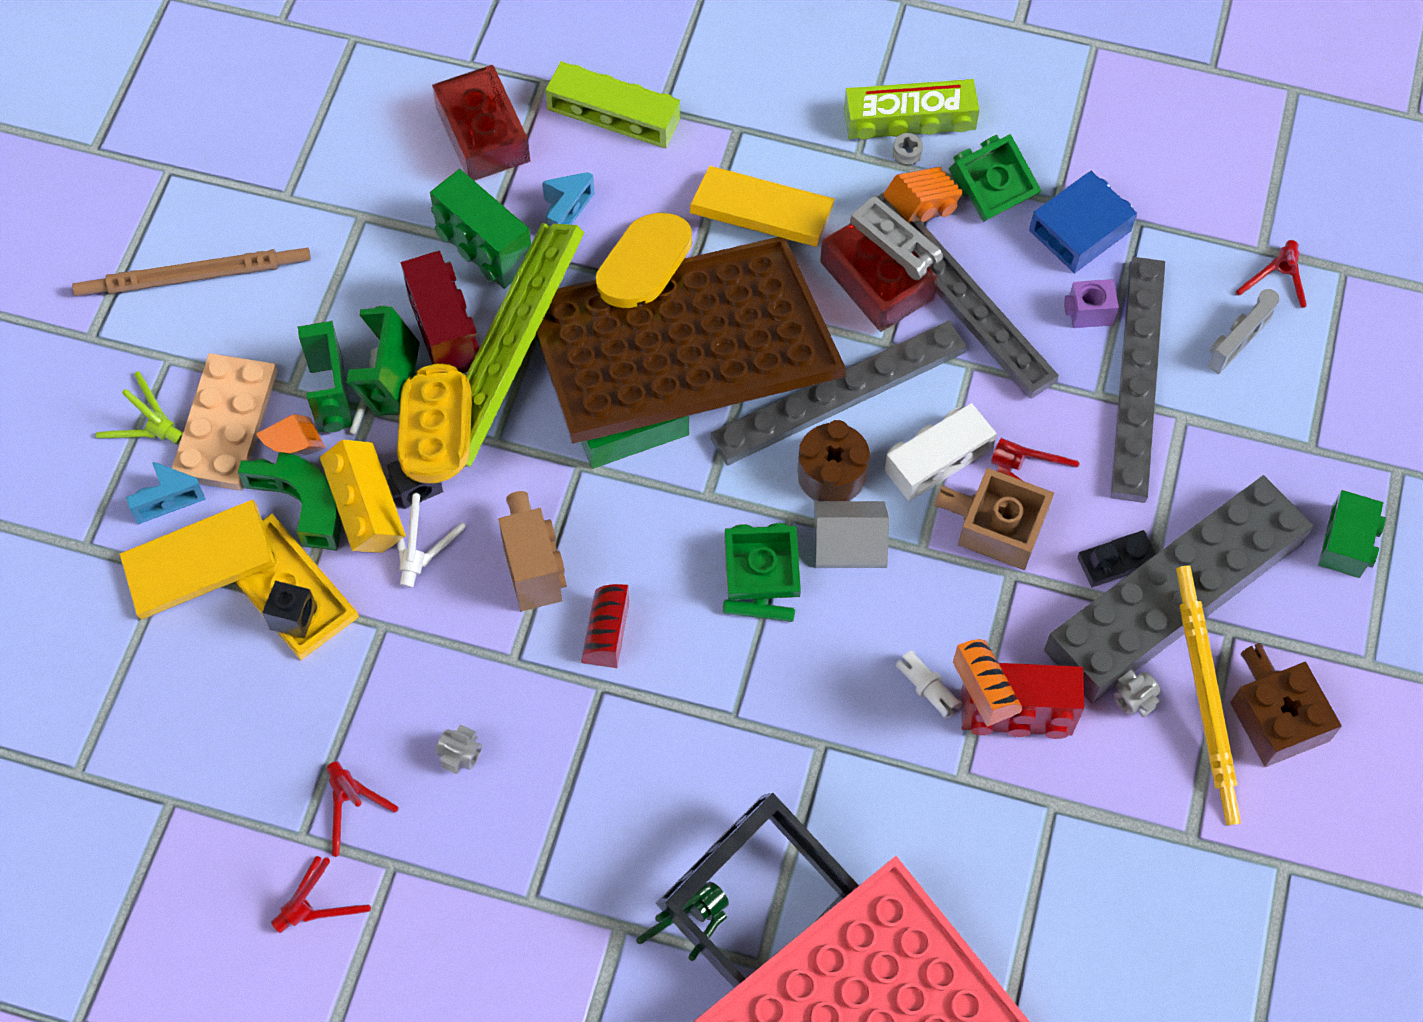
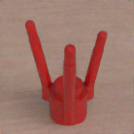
M1001 438L997 443L991 459L992 464L999 466L998 472L1019 480L1022 479L1011 471L1012 469L1019 471L1026 456L1072 467H1079L1080 465L1077 460L1022 447L1004 438Z

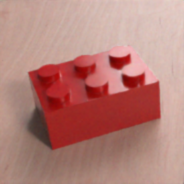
M998 663L1022 706V711L988 727L964 683L962 685L961 730H970L975 735L1008 732L1013 737L1045 734L1046 737L1051 739H1063L1068 735H1073L1084 711L1083 667Z

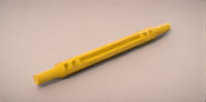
M1181 566L1176 568L1183 603L1179 605L1214 787L1215 789L1219 788L1226 826L1241 824L1234 786L1238 784L1202 602L1197 601L1191 566Z

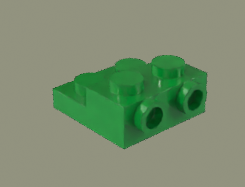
M996 134L980 143L981 149L972 152L968 148L953 157L955 162L948 168L954 181L958 184V188L962 189L963 197L969 195L983 223L1042 192L1011 134L1001 139Z
M774 523L767 527H752L747 524H739L732 528H725L724 546L728 600L800 597L801 585L797 526Z

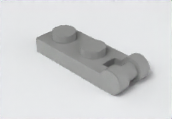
M875 195L851 214L850 223L901 264L908 275L914 280L922 278L927 273V268L930 265L935 266L943 259L941 250ZM917 250L921 253V256L917 258L912 252Z
M1272 289L1262 290L1253 310L1247 316L1242 313L1236 319L1230 329L1232 332L1228 337L1221 335L1210 349L1213 356L1208 365L1209 368L1220 374L1270 321L1274 309L1279 302V295L1276 291Z

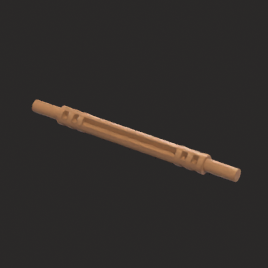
M309 247L276 252L275 249H270L268 251L250 252L242 255L164 267L106 274L105 278L72 283L74 296L107 291L109 294H116L118 292L123 293L131 290L136 291L144 288L235 274L254 273L255 271H266L268 269L273 270L278 269V265L310 261L311 255Z

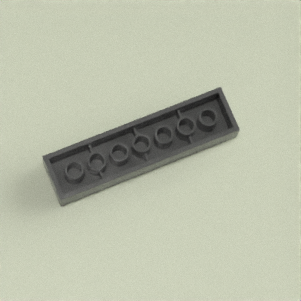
M1262 475L1051 632L1044 652L1058 666L1083 667L1084 696L1093 704L1115 687L1118 683L1117 679L1129 670L1137 671L1185 634L1179 605L1183 603L1176 573L1177 567L1191 566L1197 601L1202 602L1203 613L1206 618L1301 546L1314 525L1265 475Z

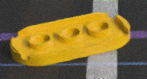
M653 213L635 220L627 228L596 273V284L601 298L606 303L620 308L637 307L639 302L645 301V304L655 300L692 247V230L689 223L682 217L670 213Z
M432 364L417 370V375L411 380L409 377L401 390L397 456L404 473L411 479L421 483H439L454 477L464 468L470 454L472 390L466 375L458 372L456 367L448 364Z

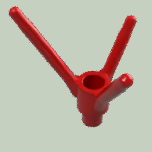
M1288 240L1285 246L1280 249L1278 257H1275L1269 265L1237 289L1236 294L1242 295L1273 270H1278L1283 274H1290L1292 276L1300 307L1305 308L1307 303L1297 264L1300 256L1298 251L1299 244L1295 240Z
M334 761L327 766L326 770L330 775L329 783L333 788L332 856L338 857L341 843L342 803L344 801L351 800L356 807H360L362 802L357 794H361L393 813L398 811V806L366 788L356 779H353L349 770L343 769L340 762Z
M315 856L297 891L290 901L280 908L281 913L271 921V924L277 932L282 933L291 924L296 926L302 920L308 922L319 918L370 912L371 906L367 904L314 910L306 900V897L330 863L328 857L322 860L321 857Z

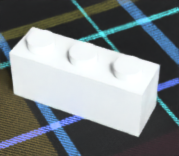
M972 403L962 409L959 407L955 408L938 424L934 426L930 424L923 427L916 434L915 438L907 443L899 442L895 444L887 453L884 471L906 499L911 501L992 451L997 433Z

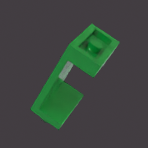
M376 306L375 308L360 309L359 316L380 340L375 368L349 369L347 383L376 416L398 415L400 412L402 386L409 377L410 380L414 377L420 342L393 307Z
M333 321L297 326L299 340L309 372L315 373L332 370L335 388L306 393L317 431L333 433L341 431L343 428L351 427L352 419L343 357Z

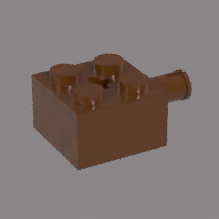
M1262 643L1255 644L1256 649L1253 646H1249L1243 650L1240 655L1245 660L1256 681L1241 686L1230 704L1264 767L1330 742L1342 725L1307 662L1305 661L1279 671L1275 670Z

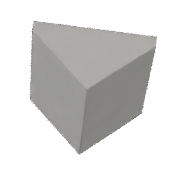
M814 501L816 568H887L889 516L885 501Z

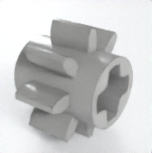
M1129 670L1117 679L1118 683L1115 685V688L1118 691L1114 693V699L1123 712L1133 715L1138 711L1142 717H1145L1157 708L1156 705L1160 700L1156 696L1160 694V687L1150 674L1141 672L1136 676L1132 670Z
M460 724L457 731L446 729L443 732L435 750V754L441 757L442 768L458 774L461 768L469 770L473 768L482 749V744L476 742L478 738L475 736L476 731Z

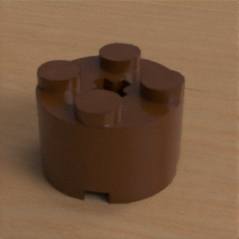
M833 420L830 423L819 425L810 430L799 445L797 473L798 482L802 490L816 501H850L855 498L863 489L870 459L869 447L864 437L842 420Z

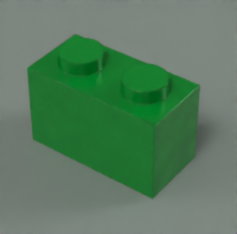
M1341 490L1332 505L1318 566L1357 578L1362 576L1367 567L1373 568L1379 552V547L1374 546L1375 538L1381 536L1386 522V517L1381 516L1384 502Z

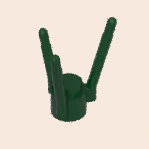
M709 881L681 909L686 914L691 912L700 922H704L706 919L711 920L703 932L710 939L716 928L727 919V915L723 910L729 905V901L723 890L714 882ZM666 910L657 914L655 920L659 923L636 939L637 944H643L673 924L668 918L671 915ZM696 947L693 948L688 956L690 961H695L700 953Z

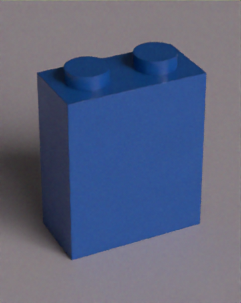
M1090 170L1035 210L1029 231L1075 274L1132 231L1137 212L1130 202L1122 199L1111 189L1106 180L1099 178Z

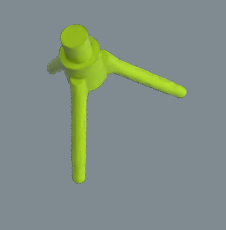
M136 371L134 376L153 412L129 390L124 389L122 394L148 418L145 429L96 432V438H155L157 436L161 440L168 439L177 445L181 441L183 432L175 428V423L169 420L163 413L145 379L139 371Z

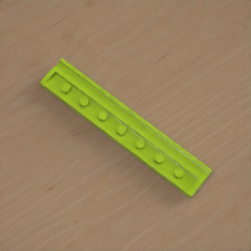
M541 223L466 375L472 390L470 454L464 467H471L543 317L585 233L578 225L552 224V226H548L546 223Z

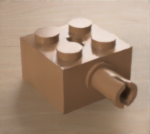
M987 468L977 493L973 494L972 497L942 485L934 506L964 516L965 522L958 546L1025 570L1049 511L1054 492Z
M513 492L506 497L511 515L500 517L498 521L503 549L520 612L562 602L561 588L567 587L562 556L560 551H557L555 544L556 537L551 519L544 520L541 508L531 509L527 492Z

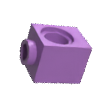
M1114 279L1073 282L1070 294L1066 295L1064 299L1065 313L1067 316L1071 315L1073 328L1113 326L1119 310ZM1085 302L1092 303L1094 306L1088 305Z

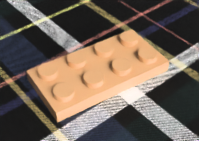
M212 353L208 354L172 469L196 477L199 484L241 491L243 484L238 474L241 460H251L258 437L256 433L260 430L278 371L276 364Z

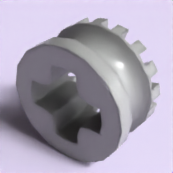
M904 133L896 137L893 148V158H895V161H898L900 165L904 164V166H907V164L912 166L913 163L914 165L917 164V161H920L923 149L921 139L912 133ZM907 145V147H910V149H913V151L911 153H907L906 149H904L903 147Z

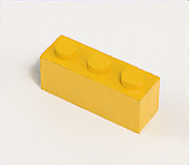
M342 439L320 456L352 551L383 553L406 536L373 443Z

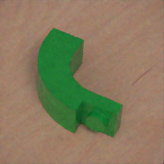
M285 452L278 453L276 464L264 459H255L253 461L241 460L238 474L244 489L285 493L294 497L302 504L297 527V534L302 547L338 550L341 535V518L328 480L317 467L299 456Z

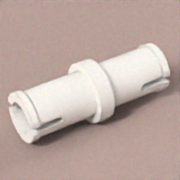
M913 650L904 654L902 657L906 661L903 662L899 659L896 667L917 687L916 693L921 698L926 697L942 714L944 719L953 716L955 712L952 709L959 710L962 702L941 682L942 677L937 672L932 673L916 656Z

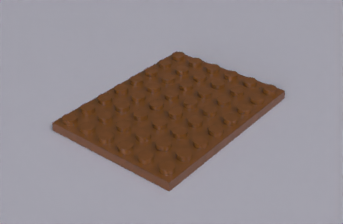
M781 237L685 258L655 300L645 304V301L639 302L637 307L620 308L606 303L598 292L596 280L558 288L536 332L572 444L846 377L845 365L787 240Z

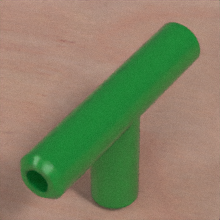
M768 598L753 599V603L725 599L723 602L722 612L724 614L793 622L795 617L794 608L768 605Z

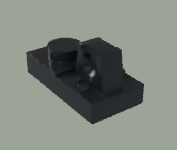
M1145 530L1081 551L1078 553L1077 559L1091 588L1128 576L1155 556L1156 553Z

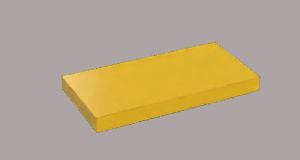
M709 165L690 204L689 213L817 247L833 210L835 198Z
M253 499L120 553L135 611L141 620L276 565L258 506Z
M270 514L262 522L276 565L235 581V584L262 616L275 580L311 590L317 608L305 639L277 632L301 661L358 619L359 615L277 518Z

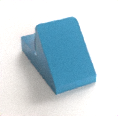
M585 172L549 179L542 183L544 200L551 204L546 213L547 225L573 224L595 194L593 174Z
M156 462L152 464L160 485L142 488L135 494L126 497L129 508L138 525L206 500L196 477Z

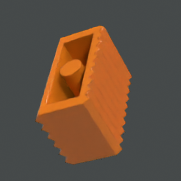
M934 167L895 175L883 195L905 221L913 223L919 220L925 222L932 217L935 218L940 215L942 217L949 216L957 208V201L962 195V189H958V184L954 185V180H950V175L946 176V171H942V167Z

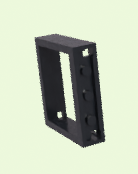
M774 793L762 795L655 903L662 911L666 910L671 915L668 918L733 988L746 978L681 908L768 819L839 894L836 900L818 919L859 886Z

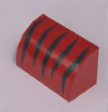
M603 585L595 590L581 663L611 668L618 667L629 608L628 585Z

